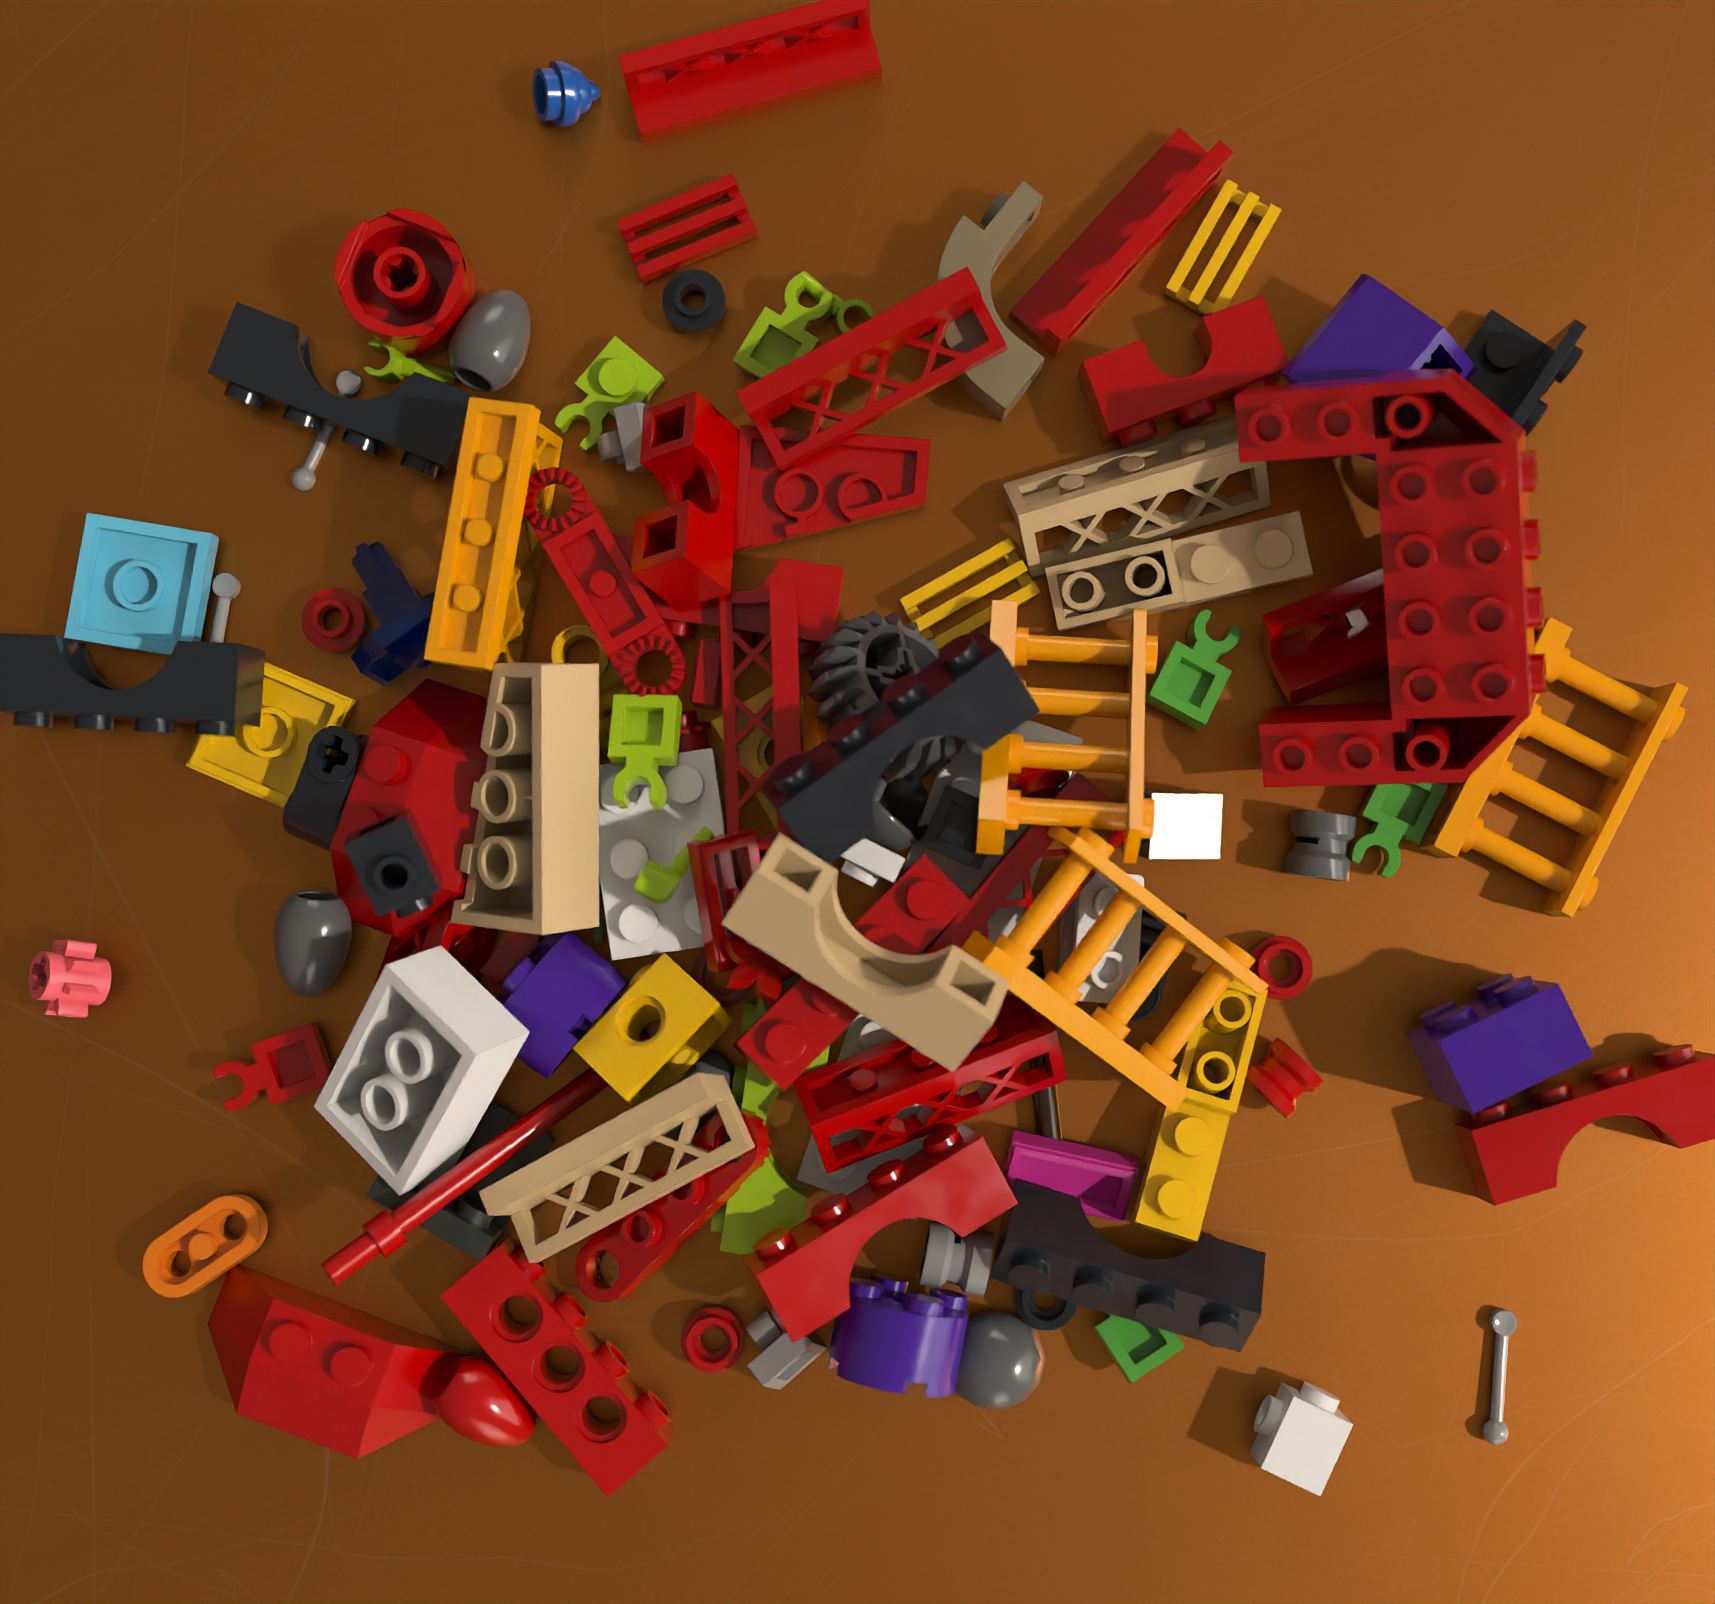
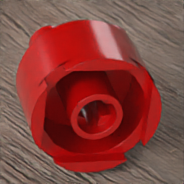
M399 208L385 211L386 215L377 217L369 222L364 220L347 234L339 248L335 262L334 273L336 283L347 311L371 339L393 347L404 355L441 354L448 349L453 329L458 321L477 301L476 277L469 261L445 226L425 213ZM414 277H417V281L412 287L406 286L402 292L397 289L400 281L411 283Z

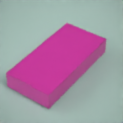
M1013 1130L1002 1174L1011 1191H1013L1018 1179L1079 1197L1084 1213L1087 1215L1124 1222L1139 1171V1157Z

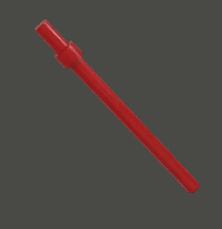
M645 1030L641 1031L639 1042L651 1039ZM590 1067L394 1211L388 1213L384 1209L362 1225L364 1232L320 1264L336 1286L377 1255L381 1254L386 1258L407 1242L405 1237L407 1233L610 1084Z

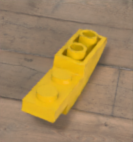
M1232 980L1173 1059L1177 1067L1170 1076L1190 1092L1175 1112L1160 1102L1142 1163L1146 1167L1130 1224L1190 1243L1198 1242L1230 1116L1237 1112L1268 990H1265L1260 996L1236 980Z

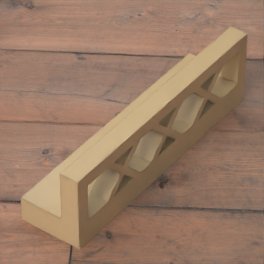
M1236 414L1002 484L1007 506L1018 527L1025 565L1031 578L1046 574L1045 568L1139 546L1272 506L1266 461L1239 463ZM1250 469L1252 490L1229 497L1216 492L1229 474ZM1184 489L1194 494L1182 511L1165 515L1155 510L1169 492ZM1123 507L1133 512L1122 529L1105 533L1095 528L1106 511ZM1059 525L1072 530V533L1062 547L1038 553L1035 532Z
M696 1073L479 1191L488 1216H511L529 1263H538L753 1149L755 1145L724 1075ZM718 1109L731 1141L711 1152L692 1145L700 1117ZM682 1128L678 1139L668 1136ZM656 1141L675 1148L667 1175L657 1181L637 1174L646 1146ZM688 1154L699 1157L685 1165ZM627 1157L624 1168L614 1165ZM600 1171L620 1177L612 1205L604 1209L584 1203L591 1178ZM634 1183L644 1187L630 1194ZM573 1186L570 1197L561 1194V1192ZM546 1200L566 1206L558 1233L542 1241L530 1209ZM580 1212L589 1215V1217L577 1223Z

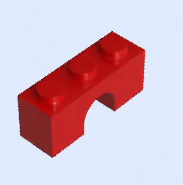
M1263 295L1202 317L1193 333L1201 352L1202 366L1199 372L1191 376L1177 378L1159 371L1152 363L1143 339L1082 361L1077 373V379L1102 445L1120 440L1122 447L1126 448L1144 442L1158 434L1157 425L1179 418L1182 426L1199 422L1217 413L1215 404L1234 398V395L1247 388L1275 385L1274 382L1279 381L1282 377L1280 373L1288 364V360Z
M698 391L646 408L643 413L640 464L649 470L659 481L666 497L667 507L635 517L631 574L676 610L731 593L740 430Z

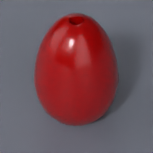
M465 1356L456 1359L445 1370L433 1393L436 1411L444 1423L457 1434L478 1443L495 1447L517 1446L528 1440L537 1424L536 1411L497 1364L487 1358Z

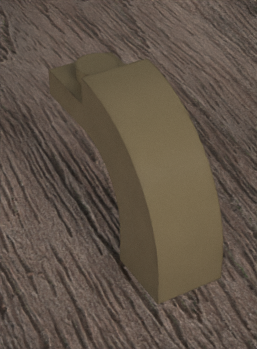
M1025 181L1019 185L1011 197L1001 192L994 199L980 221L986 227L984 230L965 215L962 216L947 241L937 276V282L968 266L980 288L983 301L1007 345L1008 350L956 377L958 383L969 396L1001 422L1038 377L1045 361L1043 356L1019 339L1004 325L995 310L991 296L990 283L995 270L1035 221L1040 212L1043 195ZM973 311L948 325L942 347L967 353L988 341Z

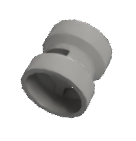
M930 1221L922 1255L919 1284L939 1288L946 1281H952V1284L958 1285L963 1293L983 1297L992 1261L994 1233L975 1230L967 1236L961 1237L960 1235H955L954 1230L940 1222Z

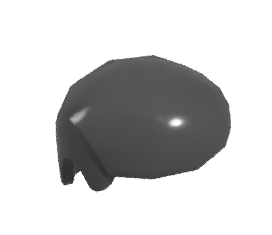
M881 774L873 797L872 810L875 831L865 837L867 840L895 852L913 845L924 836L928 824L917 826V823L924 812L929 795L920 779H915L910 783L903 778L888 782Z
M989 1310L970 1315L968 1317L955 1386L956 1393L976 1407L988 1410L1008 1409L1025 1401L1041 1383L1046 1362V1355L1036 1329L1027 1325L1020 1318L1001 1310Z

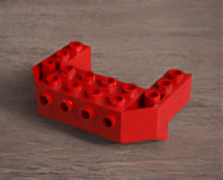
M1452 368L1388 371L1382 376L1251 387L1234 395L1239 463L1376 453L1391 702L1272 707L1259 723L1263 787L1465 782L1531 715L1536 695L1546 694L1547 692L1545 653L1535 654L1534 628L1544 626L1543 588L1532 587L1531 561L1541 560L1540 520L1529 519L1528 492H1538V461L1536 450L1526 451L1525 430Z

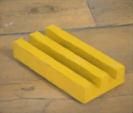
M1229 179L1223 185L1163 292L1203 316L1227 308L1282 211L1281 208L1272 203L1269 207L1258 201L1260 197L1250 191L1246 195L1237 190L1238 184ZM1227 204H1230L1239 209L1193 291L1184 288L1181 285ZM1251 216L1259 220L1260 224L1213 304L1203 297L1246 221Z
M1010 537L899 599V603L909 621L917 623L920 635L926 639L933 637L929 627L1014 579L1018 583L1020 590L1005 597L1002 601H1018L1019 607L1041 593L1035 581L1033 582L1029 576L1025 563L1017 555L1016 548ZM1004 559L1008 567L928 613L921 615L917 607L995 562ZM992 605L936 636L935 647L940 651L951 640L959 636L969 635L991 622Z

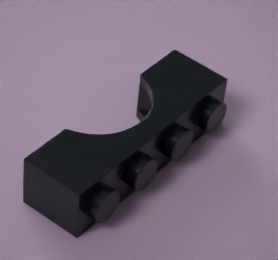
M240 302L235 304L208 371L209 374L227 386L223 394L225 397L246 407L260 411L263 401L285 409L282 419L307 431L318 434L322 424H325L343 432L341 442L360 452L377 457L380 448H384L403 456L399 465L416 474L435 480L438 472L442 471L456 477L469 397L476 398L471 393L414 372L401 386L378 398L352 400L336 396L326 391L320 383L313 365L312 340L296 324Z
M976 630L971 635L959 636L948 642L939 651L938 659L917 674L903 676L891 683L883 692L881 700L860 715H850L838 721L829 730L824 741L804 755L798 754L784 760L774 769L771 779L759 787L802 848L829 864L874 832L875 825L872 808L877 782L889 762L909 745L934 736H955L969 740L982 749L987 750L1040 712L1039 707L1003 649L979 630Z
M0 633V712L14 714L13 725L20 727L53 729L54 718L63 717L74 718V729L113 732L115 720L135 721V732L173 735L175 734V723L196 724V735L234 738L236 737L237 726L260 727L265 651L239 643L177 641L168 661L157 674L140 685L117 690L108 684L96 671L90 660L85 643L55 635Z
M1017 1179L1012 1193L1018 1204L1005 1211L1001 1218L991 1279L1014 1285L1021 1290L1035 1291L1072 1302L1085 1309L1099 1310L1136 1321L1149 1328L1163 1329L1200 1340L1213 1347L1241 1352L1261 1316L1266 1253L1203 1235L1191 1250L1174 1258L1147 1259L1134 1256L1110 1244L1093 1228L1084 1213L1079 1197Z

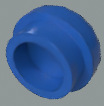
M551 61L548 68H537L534 72L532 91L536 114L541 121H552L557 127L571 126L576 123L580 114L589 111L592 101L600 96V89L595 82L586 78L581 70L565 61Z

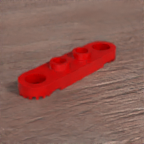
M549 467L538 470L537 473L529 477L523 511L524 515L630 692L634 695H639V697L646 695H676L682 689L687 678L688 668L685 656L641 581L631 574L629 561L584 485L573 473L563 468ZM552 484H561L568 487L573 495L571 510L564 517H559V519H548L542 516L537 507L540 492ZM649 651L664 652L670 657L673 670L670 679L659 687H648L641 684L636 675V665L639 658Z
M739 1109L755 1145L753 1149L745 1152L740 1160H730L600 1229L582 1247L577 1256L575 1273L578 1285L583 1293L593 1301L600 1303L622 1300L634 1293L637 1287L651 1273H655L740 1189L739 1186L753 1172L757 1171V1168L764 1165V1159L769 1157L770 1153L768 1145H772L771 1138H768L767 1134L770 1131L763 1124L765 1120L756 1116L755 1112ZM719 1112L711 1117L694 1135L692 1145L711 1152L726 1144V1140H723V1137H727L728 1133ZM688 1154L685 1165L699 1157ZM671 1159L651 1179L657 1181L666 1176ZM605 1251L610 1252L616 1258L619 1266V1275L613 1286L605 1285L606 1282L604 1280L600 1281L601 1273L597 1274V1270H600V1266L597 1263L601 1262L602 1258L600 1256H604Z

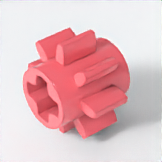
M54 939L52 942V952L40 951L36 954L29 970L28 987L33 999L46 1000L43 1009L45 1015L86 1018L88 1015V1005L98 1006L105 1001L111 986V967L107 959L94 957L97 947L96 943Z

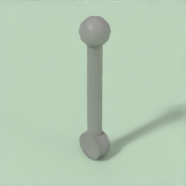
M344 370L337 376L336 385L339 389L337 396L350 399L351 396L357 395L362 390V379L355 371ZM325 424L322 425L302 467H298L292 472L291 483L297 490L307 491L315 485L316 477L314 470L330 440L334 428Z
M228 573L217 575L212 583L213 591L218 595L210 642L223 643L230 602L239 595L241 590L239 580Z
M1503 1308L1494 1310L1489 1317V1325L1496 1332L1490 1420L1484 1424L1483 1436L1487 1442L1493 1445L1504 1443L1509 1435L1508 1428L1503 1422L1509 1335L1515 1332L1518 1325L1516 1316Z

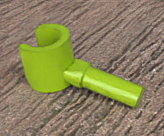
M806 271L800 273L807 282L804 291L816 301L820 302L821 297L826 291L831 293ZM833 294L835 302L831 315L834 317L833 325L838 336L851 330L844 324L843 316L845 312L856 311L866 321L874 317L872 308L863 300L852 299L844 302L840 297Z
M375 339L368 343V346L374 351L386 355L390 354L388 364L382 369L375 370L371 367H363L369 375L384 384H396L405 376L410 377L414 372L440 382L454 385L457 378L448 367L407 358L406 355L400 353L395 348L386 346Z
M704 827L690 842L710 840V837L715 835L707 827ZM687 846L673 859L669 868L649 859L635 882L636 893L654 903L669 901L674 895L682 876L688 871L690 866Z

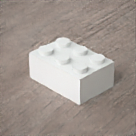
M713 748L678 753L677 766L658 767V774L667 789V799L662 810L654 809L649 802L650 786L647 784L635 786L630 792L629 808L621 809L613 796V782L617 774L626 765H613L612 763L599 765V876L612 960L704 947L691 866L688 867V871L682 876L674 895L665 903H654L637 894L635 882L649 859L669 868L673 859L704 827H707L715 836L720 834L727 835L726 809L717 752ZM730 851V852H731V858H732V864H733V870H734V876H735L733 856H732V851Z
M441 945L387 964L384 967L314 1108L397 1194L401 1195L446 1173L456 1165L526 1040L529 1031Z

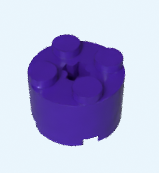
M571 931L549 934L535 951L542 957L541 961L538 962L534 958L531 960L529 957H526L502 985V988L511 996L506 998L500 993L496 997L529 1031L516 1057L534 1072L542 1075L546 1080L574 1050L573 1047L583 1038V1035L592 1026L595 1019L601 1012L606 1011L629 983L619 974L620 972Z
M872 1273L870 1280L850 1277L849 1297L851 1308L835 1317L826 1364L827 1368L837 1367V1376L862 1386L886 1392L905 1394L906 1386L925 1383L927 1385L924 1397H946L954 1394L969 1312L966 1310L968 1296L960 1292L941 1288H930L929 1295L908 1291L909 1280L885 1273Z

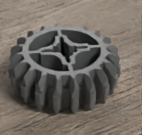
M872 611L866 616H856L851 621L843 622L820 644V648L814 653L816 657L814 664L808 670L809 675L814 681V685L808 694L812 699L822 703L815 717L829 722V726L832 728L838 721L847 716L860 715L882 699L883 692L891 683L903 676L917 674L938 659L939 650L935 647V636L927 639L920 635L915 621L903 626L900 618L895 613L883 618L877 612ZM934 736L917 741L898 753L886 766L882 775L888 782L898 778H903L908 783L915 779H922L931 772L936 773L951 762L950 758L960 752L962 745L968 740L955 736Z

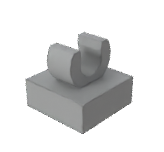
M635 401L614 408L618 430L596 437L601 462H609L616 459L617 465H626L627 471L654 476L640 464L644 409L652 407V405Z
M766 1311L746 1328L753 1340L763 1350L748 1367L762 1386L781 1390L828 1348L815 1330L793 1343L780 1328L774 1316H770Z

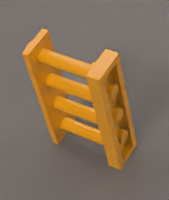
M992 600L990 639L1003 649L1013 667L1026 666L1027 660L1127 666V693L1026 687L1040 709V712L1037 714L1126 719V747L1023 741V734L1009 733L987 750L983 749L976 853L1003 855L1005 829L1018 830L1019 824L1078 828L1084 826L1094 829L1124 830L1123 863L1136 864L1141 838L1153 839L1156 813L1155 799L1143 798L1146 674H1155L1158 654V636L1146 635L1147 609L1134 608L1129 640L1032 635L1029 634V628L1016 627L1018 601ZM1024 767L1125 774L1124 804L1020 797L1021 790L1008 789V773L1021 774V768Z
M1552 617L1544 619L1543 627L1534 628L1535 654L1545 653L1547 682L1553 683L1558 679L1637 720L1622 753L1620 754L1542 714V706L1536 703L1540 695L1537 694L1531 715L1465 782L1449 784L1418 848L1440 859L1457 858L1460 850L1466 853L1473 849L1552 890L1542 912L1552 917H1573L1576 910L1579 912L1584 910L1595 895L1599 879L1594 874L1661 741H1668L1679 728L1685 715V708L1681 707L1680 704L1688 687L1675 682L1654 688L1650 697H1647L1570 657L1571 650L1564 646L1573 628ZM1530 736L1608 776L1609 778L1593 810L1512 770L1513 762L1507 760L1517 738L1523 740ZM1501 792L1580 833L1564 867L1484 827V819L1478 815L1488 795L1496 796Z
M1052 826L1046 834L1071 853L1008 937L1001 934L993 944L974 930L960 949L1011 981L1008 987L1010 991L1175 1112L1190 1091L1170 1076L1177 1067L1173 1059L1233 979L1260 996L1269 985L1249 970L1256 960L1246 951L1225 937L1222 938L1218 945L1109 861L1108 858L1115 849L1101 837L1084 826L1076 834L1061 826ZM1091 869H1093L1116 887L1118 892L1059 971L1054 973L1050 970L1044 980H1041L1027 969V966L1034 958L1029 952ZM1141 907L1166 927L1107 1007L1103 1010L1098 1006L1092 1016H1089L1075 1005L1083 995L1078 989L1138 908ZM1188 943L1211 961L1212 964L1152 1045L1145 1042L1137 1052L1123 1041L1130 1031L1126 1024Z

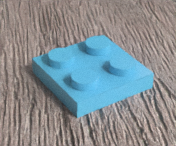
M87 513L64 638L169 657L177 641L200 642L219 537L212 533Z

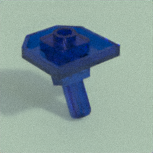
M363 542L356 547L358 554L352 559V565L367 589L362 594L381 626L367 635L350 658L361 674L385 687L414 666L423 668L433 663L425 660L424 654L435 592L422 596L416 586L398 568L384 544L375 542L367 545V543Z

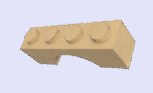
M779 833L721 924L743 937L748 943L762 949L787 965L809 982L818 985L854 1008L865 1018L874 1021L907 1042L921 1054L932 1058L954 1072L993 1024L1011 981L955 945L927 955H904L888 951L873 944L856 931L840 907L836 890L838 870Z

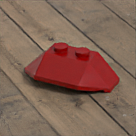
M426 678L373 725L345 803L342 817L330 845L338 896L348 907L352 921L401 938L413 929L412 926L429 918L463 894L468 879V874L459 870L463 845L474 843L479 814L478 809L470 806L474 782L480 781L481 777L485 774L488 754L480 747L487 709L485 697ZM410 807L443 877L441 890L432 894L435 900L432 905L413 915L398 918L394 910L381 917H377L347 854L344 842L349 833Z
M237 1264L228 1270L207 1324L237 1414L355 1459H359L439 1419L440 1416L433 1402L435 1387L453 1361L460 1357L469 1356L471 1353L241 1264Z

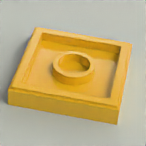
M265 662L260 727L237 726L236 737L234 738L199 735L186 766L285 808L287 800L294 791L307 756L308 746L314 735L321 729L329 726L346 728L357 701ZM329 748L325 750L326 754L332 756L336 752V750Z

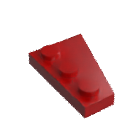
M741 425L733 554L925 507L931 439L852 433L781 471L776 465L758 427ZM773 427L785 450L807 439L810 430Z

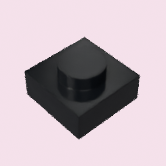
M946 785L920 845L980 871L987 854L976 853L979 799Z

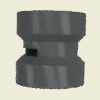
M1292 810L1290 830L1295 835L1294 849L1286 855L1284 873L1316 879L1349 882L1351 861L1346 856L1347 842L1355 837L1357 818L1319 811Z

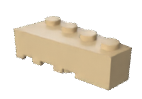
M559 662L494 663L480 745L488 754L485 774L481 777L480 781L474 782L470 806L478 809L479 814L474 843L463 845L459 870L468 874L465 896L462 900H454L450 923L539 935L599 927V664Z

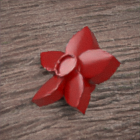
M728 938L724 943L729 957L739 965L729 976L727 988L743 989L754 984V991L757 996L774 1005L781 990V982L788 980L797 972L756 946H753L752 949L742 941Z

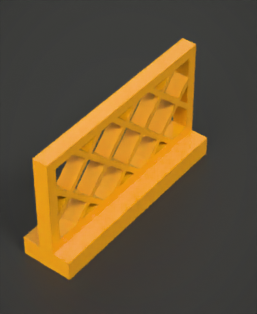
M469 397L424 654L425 660L458 666L492 678L494 663H525L544 547L524 515V505L529 477L541 469L549 467L558 468L563 444L561 437L539 423L541 411L532 404ZM555 484L545 487L540 492L537 500L539 513L550 519Z

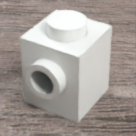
M1281 1382L1276 1396L1268 1395L1263 1400L1254 1421V1431L1258 1435L1250 1453L1260 1468L1321 1496L1353 1426L1350 1420L1337 1409L1340 1399L1307 1382H1304L1301 1391Z

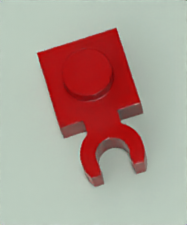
M314 1022L250 1045L256 1063L251 1064L245 1060H233L218 1065L212 1070L214 1078H219L232 1073L241 1078L243 1082L242 1093L238 1097L223 1102L224 1109L232 1111L254 1103L262 1089H266L272 1106L322 1088L330 1076L333 1066L318 1023Z

